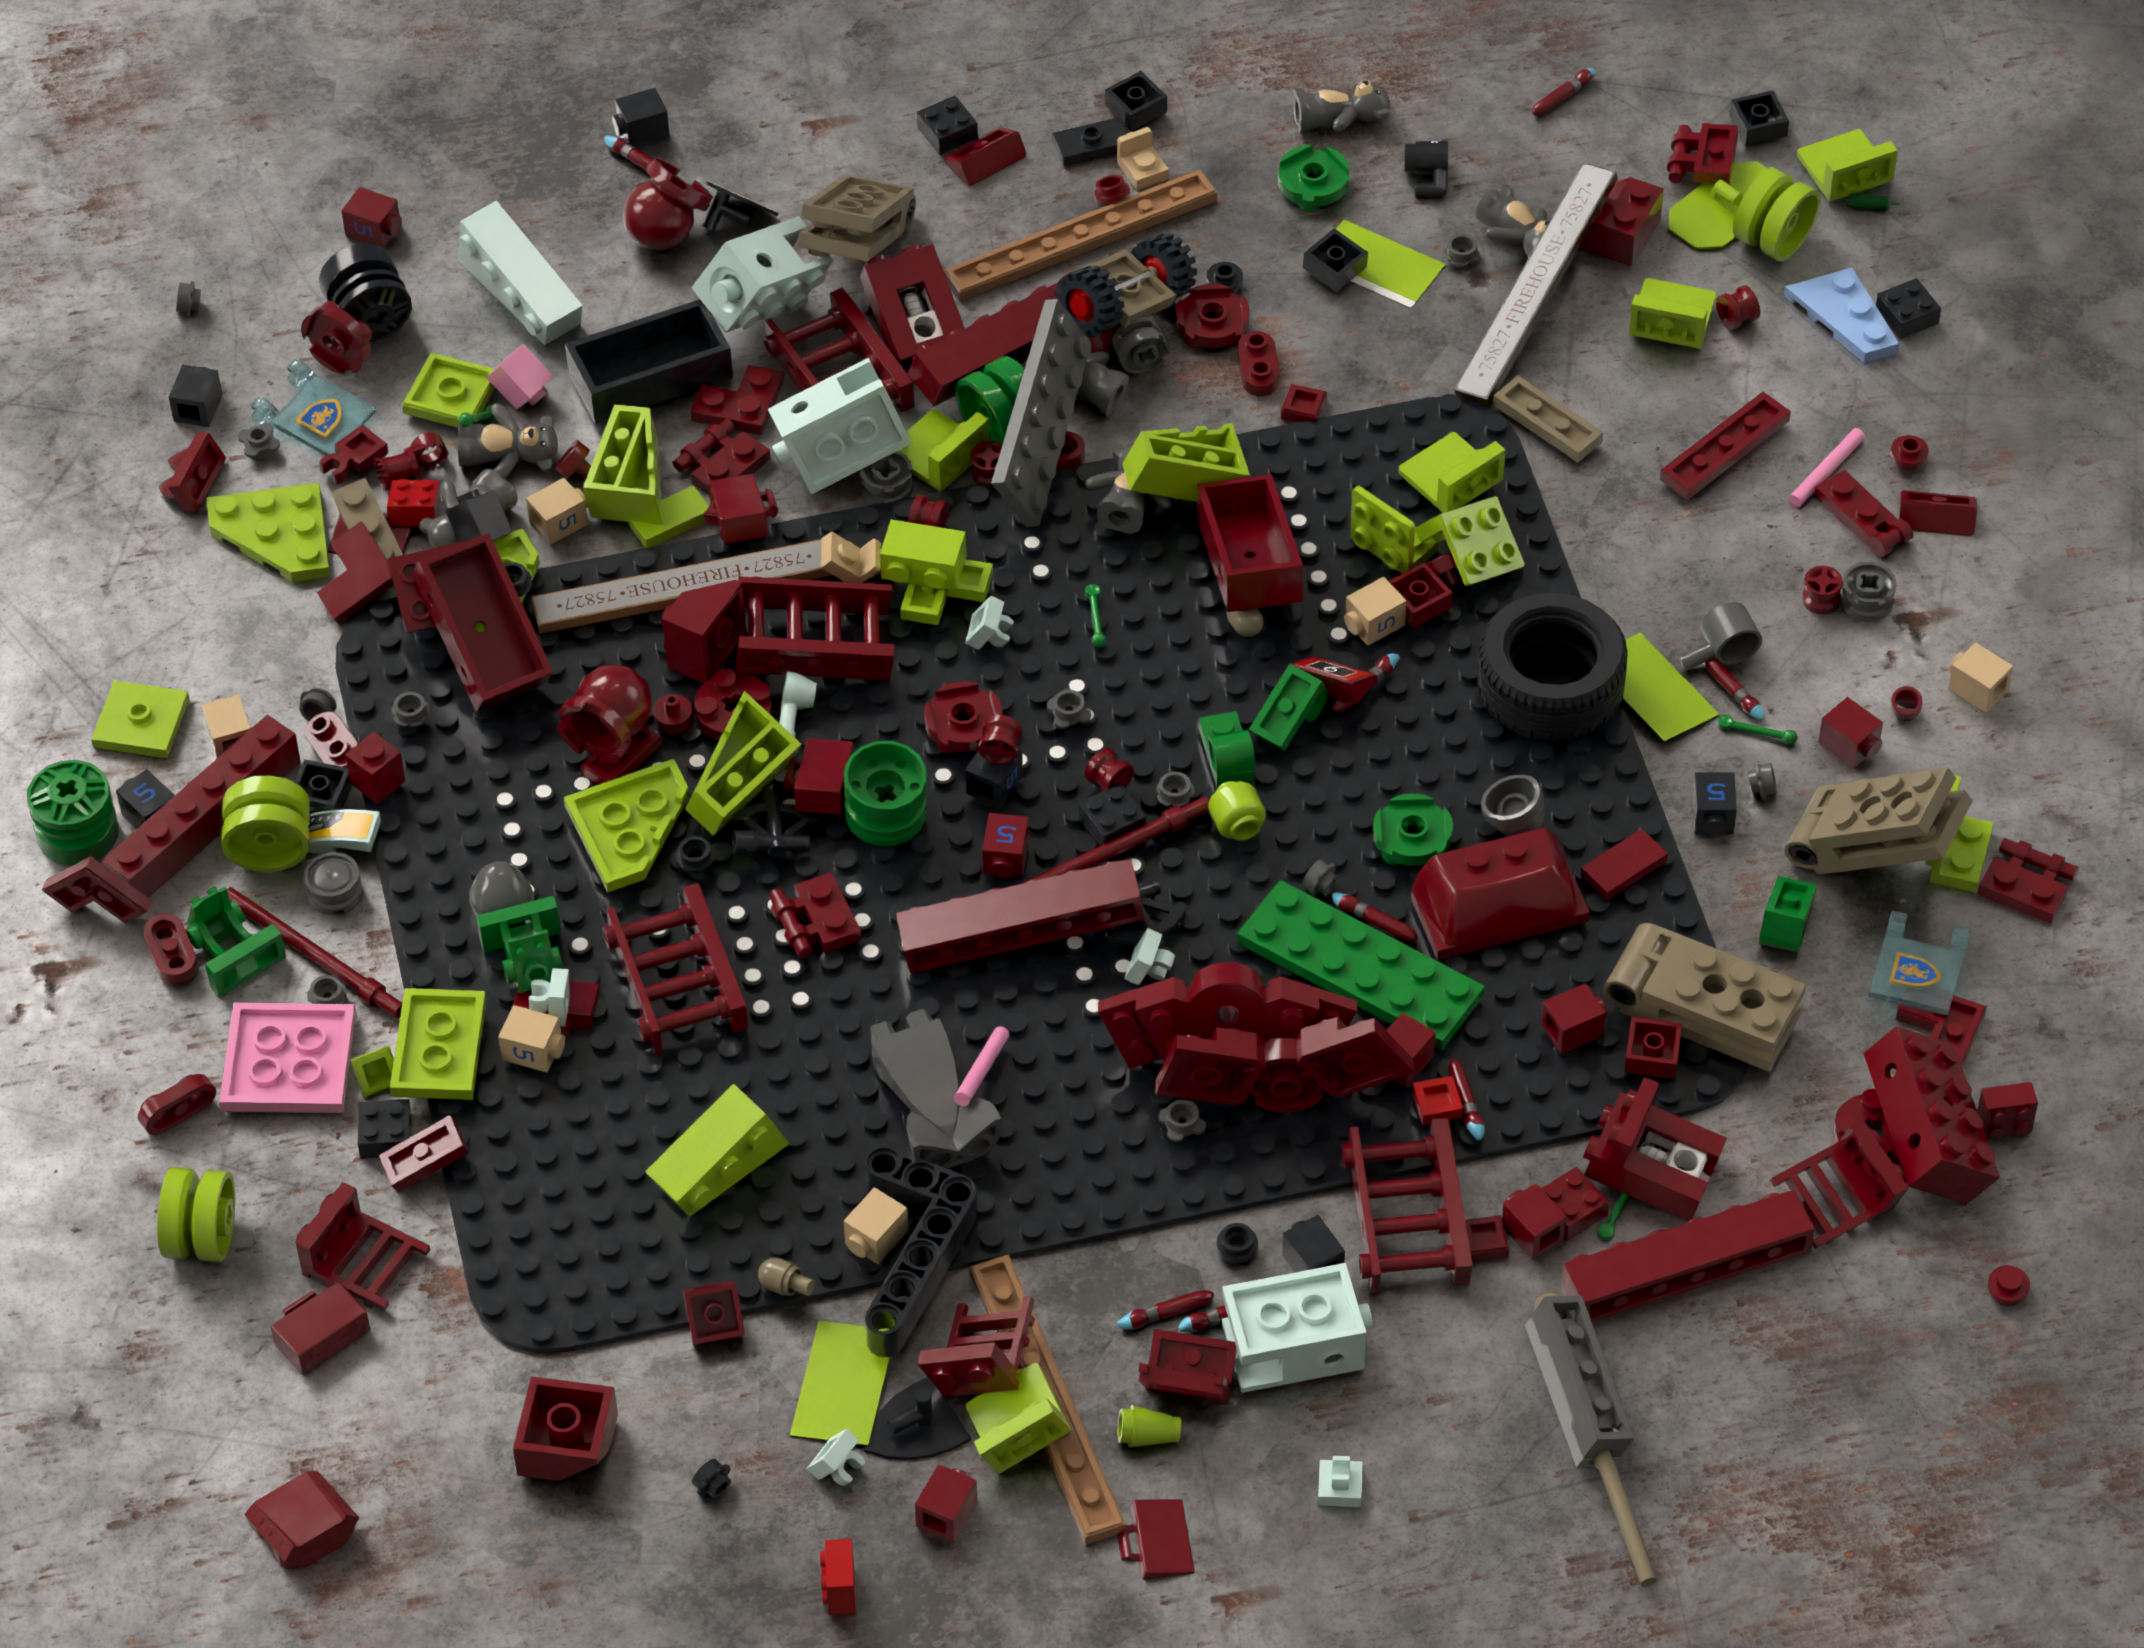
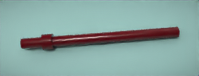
M1204 796L1181 808L1177 805L1161 813L1162 817L1023 883L1033 879H1045L1062 875L1072 870L1094 867L1167 831L1174 833L1187 826L1188 821L1209 812V799Z
M233 887L227 888L230 902H236L245 916L263 928L273 924L282 934V939L285 943L356 990L360 999L371 1006L378 1005L397 1019L400 1018L402 1002L387 993L386 987L372 977L365 978Z

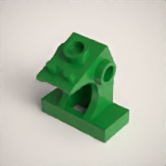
M213 886L207 890L209 895L201 899L196 896L190 901L192 906L187 921L188 928L185 930L193 947L197 950L202 947L212 959L205 963L210 988L218 997H221L286 958L282 934L273 924L254 935L250 934L242 925L246 921L245 916L236 902H230L227 888L224 886L217 890ZM232 936L239 943L227 951L218 945Z
M554 896L476 915L483 952L486 953L504 948L507 960H503L502 965L508 984L515 982L519 993L532 990L531 983L534 980H545L550 983L552 968L563 969L559 950L557 947L551 948L549 936L561 933L558 907ZM530 920L531 922L513 928L508 927V925Z

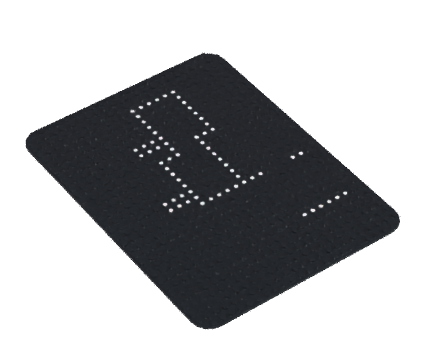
M1446 394L1442 397H1426L1318 418L1317 422L1307 420L1236 434L1250 477L1272 474L1303 564V602L1258 608L1263 616V627L1253 637L1239 635L1228 621L1227 609L1198 523L1197 502L1171 498L1172 504L1166 509L1159 507L1149 496L1145 495L1143 524L1138 532L1132 534L1107 529L1099 522L1097 518L1098 506L1110 493L1112 487L1090 490L1087 489L1085 483L1092 476L1119 471L1118 461L1115 458L1084 463L1072 469L1056 471L1047 497V506L1043 511L1039 526L1026 527L992 484L981 483L924 494L931 502L936 503L942 500L949 503V517L945 528L965 531L966 560L993 564V576L985 601L990 596H993L1004 602L1001 615H1006L1014 621L1013 625L1006 632L1001 631L1010 636L1009 641L1003 647H996L987 641L979 650L965 643L972 614L984 602L947 596L939 625L901 619L900 609L908 583L881 579L880 569L874 577L867 579L863 583L892 585L888 615H879L880 643L894 644V661L890 681L804 676L817 683L815 699L812 708L797 710L794 728L795 738L801 743L795 755L796 760L802 759L808 738L852 741L854 753L860 747L875 741H895L909 746L920 755L926 766V820L921 831L912 839L896 846H876L862 841L851 832L845 820L844 808L842 814L814 813L819 816L818 825L816 827L807 825L796 834L810 837V849L808 852L804 850L786 851L781 857H772L764 850H759L758 853L733 854V831L751 830L745 824L735 825L731 819L713 836L685 810L719 741L703 733L696 718L694 699L704 683L667 668L666 650L663 647L664 632L661 625V617L665 609L539 634L531 597L820 540L831 531L859 548L872 539L881 542L882 548L890 521L908 522L910 508L916 496L903 498L893 503L882 502L768 524V536L763 538L724 544L720 534L537 569L532 580V587L525 595L522 605L550 663L553 674L546 684L478 712L473 707L438 628L434 627L407 633L397 596L388 600L376 601L350 621L336 644L335 663L348 729L358 743L372 732H375L399 750L406 780L378 804L362 793L365 810L377 811L380 814L381 822L373 847L404 990L405 988L485 991L487 1002L473 1100L427 1098L432 1124L451 1115L457 1122L469 1151L467 1155L442 1168L470 1301L482 1326L504 1344L532 1353L569 1352L688 1327L682 1292L685 1289L734 1280L737 1286L741 1314L745 1315L882 1286L922 1216L908 1211L909 1231L879 1264H876L867 1257L861 1258L856 1256L845 1244L843 1221L869 1194L865 1169L867 1154L876 1147L888 1146L912 1155L906 1130L907 1117L911 1110L880 1079L873 1065L870 1028L872 1025L886 1021L891 1022L895 1033L908 1029L906 1017L911 1012L923 1008L933 1020L940 1018L954 1056L959 1087L995 1028L1004 1027L1009 1032V1038L974 1094L975 1097L991 1102L998 1110L1001 1117L999 1140L983 1156L949 1168V1170L967 1176L975 1183L978 1216L946 1272L967 1268L1008 1254L1010 1258L1354 1186L1351 1168L1344 1169L1342 1160V1144L1348 1143L1350 1127H1358L1361 1146L1422 1141L1424 1136H1430L1431 1124L1422 1125L1412 1093L1413 1083L1449 1076L1448 1065L1451 1059H1456L1463 1065L1477 1104L1478 1113L1483 1118L1485 1124L1484 1136L1481 1140H1476L1465 1126L1464 1115L1462 1118L1449 1120L1456 1164L1601 1134L1603 1129L1598 1127L1597 1124L1606 1104L1614 1106L1620 1092L1628 1094L1630 1089L1638 1092L1644 1077L1659 1083L1651 1105L1675 1116L1682 1117L1695 1114L1722 1103L1742 1084L1749 1065L1748 1063L1681 1037L1675 1079L1624 1073L1631 1016L1621 1013V1007L1612 1003L1606 997L1603 990L1606 981L1640 924H1655L1716 948L1622 702L1614 715L1605 724L1589 734L1571 740L1543 741L1522 736L1502 725L1488 712L1480 698L1477 676L1481 636L1487 623L1499 610L1520 598L1534 594L1561 593L1581 598L1520 438L1507 419L1486 405L1453 394ZM1451 432H1456L1475 450L1483 449L1496 441L1505 449L1504 479L1463 506L1497 496L1524 561V567L1470 586L1464 585L1457 566L1454 567L1460 581L1448 587L1453 592L1451 609L1413 629L1405 621V626L1368 646L1358 635H1353L1345 624L1346 597L1382 577L1390 581L1402 573L1396 569L1389 568L1380 558L1367 549H1361L1350 539L1352 490L1357 486L1362 487L1407 517L1418 527L1442 514V512L1398 473L1399 466ZM1447 541L1438 543V552L1426 562L1450 551ZM834 575L812 579L816 581L844 582ZM1090 584H1096L1100 587V597L1098 599L1102 633L1107 639L1106 644L1100 648L1095 647L1091 641L1094 635L1090 600L1085 596V588ZM744 607L747 631L744 636H749L748 608ZM764 608V637L787 638V610ZM802 611L803 639L826 640L825 612ZM841 613V641L864 643V614ZM738 644L719 670L730 669L736 673ZM1542 649L1529 652L1513 663L1514 668L1524 677L1541 684H1568L1581 680L1591 672L1590 666L1584 660L1562 650ZM1394 653L1400 657L1389 675L1384 676L1357 704L1354 703L1345 711L1340 713L1334 712L1332 706L1337 698L1328 696L1326 705L1320 715L1312 722L1304 719L1285 751L1257 737L1249 730L1288 665L1292 662L1315 656L1368 672L1385 655ZM614 664L628 666L645 679L652 696V711L645 726L661 735V745L634 772L674 759L688 785L689 798L645 880L607 893L564 803L565 796L598 785L581 774V765L592 754L584 750L579 755L564 742L557 730V725L560 723V717L557 713L566 700L576 696L579 685L584 677L599 666ZM744 673L756 677L769 686L772 717L777 722H780L781 700L786 675ZM967 681L979 684V689L986 691L988 694L989 690H991L1001 702L1002 715L1015 719L1022 727L1021 738L1017 745L1018 750H1021L1023 755V777L1001 808L966 794L965 769L978 750L955 752L952 754L943 753L938 749L937 743L929 737L926 731L925 706L928 701L930 703L936 697L935 692L947 684ZM1063 690H1075L1084 696L1085 708L1091 711V719L1087 723L1078 722L1066 729H1060L1054 725L1055 716L1053 712L1047 709L1048 701ZM416 692L423 696L430 706V714L426 716L425 723L412 728L402 727L395 723L392 707L395 699L402 693ZM668 694L684 696L692 705V725L686 731L679 734L663 733L656 727L654 722V705L660 698ZM737 704L727 705V711L731 712L732 709L736 708ZM1237 711L1242 730L1249 731L1254 749L1255 780L1246 783L1251 784L1256 789L1265 808L1266 818L1260 831L1252 838L1243 841L1225 838L1219 833L1209 811L1188 821L1187 826L1174 833L1167 831L1096 865L1101 866L1111 861L1131 859L1137 885L1154 879L1160 885L1161 894L1149 899L1172 906L1177 902H1184L1186 904V913L1176 928L1163 936L1167 947L1175 955L1172 967L1166 971L1163 980L1176 977L1184 980L1187 986L1190 987L1194 981V976L1201 969L1216 963L1233 962L1246 965L1257 971L1265 987H1267L1270 980L1284 977L1327 991L1237 943L1238 931L1280 880L1311 895L1310 890L1305 888L1302 883L1311 866L1321 859L1328 865L1331 863L1336 865L1334 874L1338 876V880L1328 895L1318 894L1315 897L1316 899L1342 911L1333 902L1332 894L1336 892L1352 895L1360 902L1366 903L1405 923L1417 933L1418 939L1416 941L1409 942L1399 939L1364 921V919L1359 918L1354 913L1342 911L1484 985L1485 993L1484 997L1444 1049L1440 1050L1435 1047L1434 1057L1407 1088L1393 1080L1343 1097L1332 1096L1324 1089L1322 1099L1310 1108L1296 1112H1274L1255 1105V1098L1250 1094L1245 1103L1236 1106L1156 1095V1079L1164 1064L1163 1059L1129 1069L1098 1013V1001L1162 980H1157L1146 974L1141 983L1137 985L1124 979L1136 945L1108 942L1106 940V932L1109 929H1115V927L910 974L896 913L907 911L917 906L924 907L946 902L956 897L963 898L984 893L994 888L1019 885L1099 847V844L1078 818V803L1102 792L1099 784H1091L1086 780L1084 772L1091 758L1104 748H1110L1117 754L1119 761H1127L1133 766L1134 775L1126 790L1146 815V824L1162 817L1161 813L1172 808L1162 805L1157 799L1158 793L1156 792V786L1161 777L1169 772H1181L1190 779L1195 793L1190 798L1189 803L1204 796L1210 801L1211 796L1218 787H1216L1198 728L1199 718ZM959 713L957 720L966 721L972 717H967L966 713ZM786 767L770 783L774 784L777 788L779 803L795 805L794 789L788 791L783 786ZM796 770V774H795V778H794V779H797V775H798V771H799V770ZM1511 775L1532 776L1543 791L1545 816L1541 828H1547L1558 837L1567 863L1589 909V922L1437 960L1411 900L1413 885L1424 865H1391L1383 860L1382 852L1376 847L1373 838L1375 814L1379 809L1382 811L1383 808L1388 806L1390 799L1402 794H1422L1433 798L1434 804L1443 811L1445 807L1452 817V842L1446 852L1508 837L1499 832L1485 819L1481 811L1483 794L1492 784ZM762 791L745 807L751 804L763 803ZM989 813L1028 817L1029 845L1023 878H999L994 875L983 874L982 849ZM765 817L753 819L767 831ZM781 817L784 832L798 822L792 818ZM1416 825L1408 826V831L1405 832L1418 834L1422 831H1418ZM1643 829L1668 853L1667 862L1606 901L1580 876L1581 867L1638 830ZM691 836H699L706 839L715 851L713 866L700 874L686 873L676 864L675 853L684 839ZM495 861H505L516 866L530 882L534 893V900L554 896L558 907L561 933L549 936L551 948H558L563 969H569V981L600 984L601 993L596 1003L593 1029L591 1031L571 1029L568 1038L565 1037V1045L560 1058L553 1059L548 1072L503 1061L501 1057L498 1036L512 1009L518 989L515 982L508 984L502 965V961L507 960L504 948L486 953L483 952L476 916L473 914L469 901V891L477 874L485 865ZM832 872L861 930L862 940L824 953L818 941L810 944L813 951L809 956L800 958L795 949L789 947L784 937L786 930L782 922L776 921L771 911L772 902L769 894L772 890L781 888L786 897L795 899L797 898L795 895V884ZM699 883L745 1001L748 1029L733 1033L728 1019L721 1020L720 1017L661 1033L663 1054L655 1056L650 1041L643 1042L637 1025V1019L641 1018L616 949L609 950L607 948L602 930L603 926L608 925L606 909L615 908L622 926L678 910L679 905L685 903L683 887ZM1144 907L1154 924L1159 923L1168 915V913ZM806 915L797 918L800 924L805 926L810 924ZM530 920L523 921V923H521V924H519V925H517V926H521V925L528 924V923H531V922H530ZM1135 922L1124 924L1123 930L1136 931L1139 928ZM684 925L628 940L627 943L632 956L691 940V935H694L692 926L685 928ZM696 955L638 972L645 987L703 970L702 966L706 965L704 957L697 958ZM1586 983L1594 996H1600L1606 1005L1608 1017L1605 1018L1604 1036L1560 1054L1541 1026L1543 1001ZM708 986L655 1000L650 1002L657 1018L715 1001L714 997L718 996L716 988L709 989ZM1357 1006V1012L1349 1026L1375 1018L1385 1030L1391 1024ZM735 1084L769 1117L790 1144L689 1217L657 1186L645 1171ZM1174 1101H1192L1197 1105L1199 1118L1206 1122V1130L1200 1135L1191 1134L1184 1137L1180 1142H1173L1167 1136L1168 1129L1166 1125L1159 1121V1113ZM1425 1157L1364 1163L1367 1183L1434 1169L1433 1160L1426 1161ZM780 1258L796 1264L802 1270V1276L815 1281V1287L809 1296L797 1291L791 1296H783L767 1290L761 1285L758 1279V1270L765 1260ZM920 1264L917 1266L922 1267L926 1266V1264Z

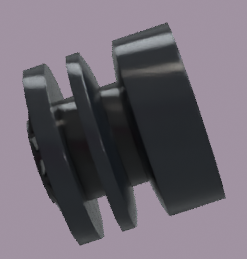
M372 243L352 245L343 248L331 256L322 267L319 283L326 301L336 303L357 322L365 323L372 332V338L369 342L387 338L398 331L409 319L412 310L411 297L405 289L404 282L399 277L398 270L391 256L383 247Z

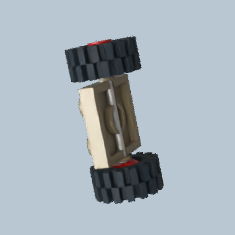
M1161 233L1138 243L1130 253L1124 249L1064 276L1058 282L1057 286L1059 289L1055 290L1054 296L1060 298L1059 301L1068 313L1071 314L1088 338L1094 337L1112 329L1119 323L1126 327L1138 317H1148L1172 306L1175 299L1189 293L1190 287L1195 285L1196 279L1192 277L1197 275V268H1192L1191 264L1195 263L1196 260L1194 256L1189 258L1187 253L1191 249L1188 245L1181 246L1183 240L1180 237L1173 239L1174 234L1167 233L1164 235V233Z

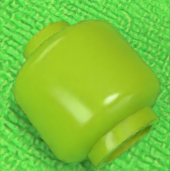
M1228 781L1221 784L1211 796L1208 804L1214 823L1219 833L1225 838L1239 841L1250 839L1260 831L1266 818L1265 808L1256 789L1246 782Z

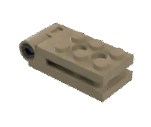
M849 174L842 175L803 204L801 218L811 220L812 223L799 232L797 247L808 249L809 254L819 257H828L830 254L843 256V260L851 264H864L865 261L868 262L899 238L904 230H909L916 209V196L913 195L914 188Z
M1949 767L1820 786L1815 791L1787 842L1785 854L1795 865L1804 869L1814 870L1817 875L1940 859L1944 857L1973 800L1965 790L1950 792L1957 778Z
M1643 923L1634 932L1606 981L1603 990L1606 997L1612 1003L1621 1007V1013L1637 1018L1682 1023L1681 1037L1770 1072L1802 1014L1803 1003H1801V1000L1805 994L1806 984L1655 924Z

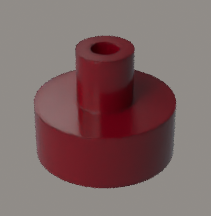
M576 440L564 452L554 469L565 478L577 472L586 479L591 465L585 458L590 449L579 440Z
M1451 551L1426 562L1436 575H1441L1447 587L1460 581L1454 568L1456 563Z
M668 694L660 698L654 705V722L656 727L663 733L679 734L686 731L692 725V705L684 696Z

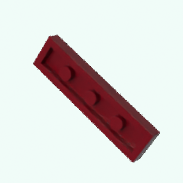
M1764 391L1662 468L1660 480L1685 499H1690L1790 421L1791 411Z

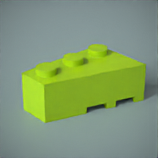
M614 404L583 486L591 518L663 525L658 438L650 408Z
M1233 423L1223 424L1221 429L1208 430L1206 426H1196L1193 432L1181 433L1178 428L1141 431L1122 463L1131 491L1197 502V484L1250 477Z
M744 691L685 810L714 836L733 818L735 812L743 809L762 791V788L767 783L774 780L788 766V762L795 757L801 743Z
M733 1084L645 1172L690 1217L790 1143L769 1117Z

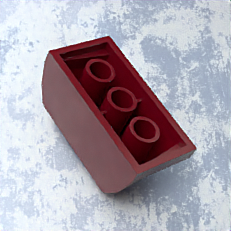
M1540 828L1432 856L1419 871L1411 893V900L1437 960L1589 922V909L1567 863L1558 837L1547 828Z

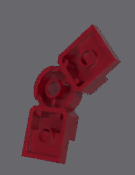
M1233 962L1216 963L1201 969L1194 976V981L1190 987L1187 986L1184 980L1171 977L1098 1001V1013L1129 1069L1160 1059L1165 1061L1176 1035H1195L1211 1040L1216 1027L1254 1032L1264 1041L1278 1038L1296 1039L1302 1028L1317 1024L1326 1019L1338 1017L1348 1027L1357 1012V1000L1284 977L1270 980L1267 987H1265L1257 971L1246 965Z
M1338 1017L1302 1028L1296 1039L1278 1038L1264 1041L1254 1032L1241 1031L1237 1028L1216 1027L1211 1040L1195 1035H1176L1156 1079V1095L1236 1106L1245 1103L1250 1094L1255 1098V1105L1262 1109L1274 1112H1296L1316 1105L1322 1099L1324 1089L1332 1096L1343 1097L1414 1073V1059L1375 1018L1359 1021L1347 1027Z

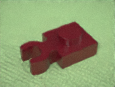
M362 424L334 444L336 453L328 454L319 461L320 471L322 474H325L329 470L335 469L332 472L333 482L336 485L340 484L348 478L349 471L353 468L361 474L374 465L373 459L378 457L382 459L389 454L388 445Z

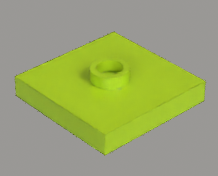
M431 352L402 403L403 414L458 428L459 416L462 413L467 412L472 415L481 413L495 389L486 377L494 368Z
M113 680L91 739L93 748L168 759L190 700L188 691Z

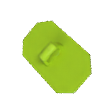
M1758 161L1734 162L1730 184L1722 179L1718 180L1715 184L1703 183L1669 208V231L1695 249L1724 248L1735 239L1733 222L1745 192L1753 181L1768 168Z

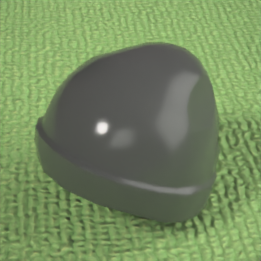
M1511 775L1492 784L1483 794L1481 811L1487 822L1506 836L1540 829L1545 816L1542 788L1532 776Z
M495 861L485 865L477 874L469 891V901L473 914L476 916L534 901V893L530 882L516 866L505 861ZM523 922L511 924L508 927L513 928Z

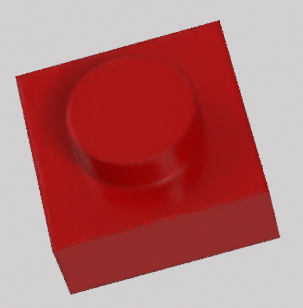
M1453 1075L1413 1083L1412 1093L1422 1125L1431 1124L1434 1119L1448 1118V1120L1462 1118L1463 1107Z

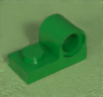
M1289 664L1249 730L1257 737L1285 751L1304 719L1312 722L1320 715L1328 699V690L1321 680Z
M1237 711L1200 717L1198 728L1216 787L1228 781H1254L1255 756L1249 731L1242 730Z
M1778 876L1764 911L1759 945L1799 953L1807 918L1816 895V884Z

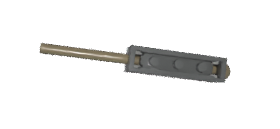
M1554 1292L1543 1293L1536 1299L1534 1313L1525 1324L1573 1460L1576 1468L1596 1467L1600 1471L1640 1585L1642 1587L1651 1586L1656 1583L1657 1578L1615 1464L1633 1441L1634 1435L1582 1296H1560Z

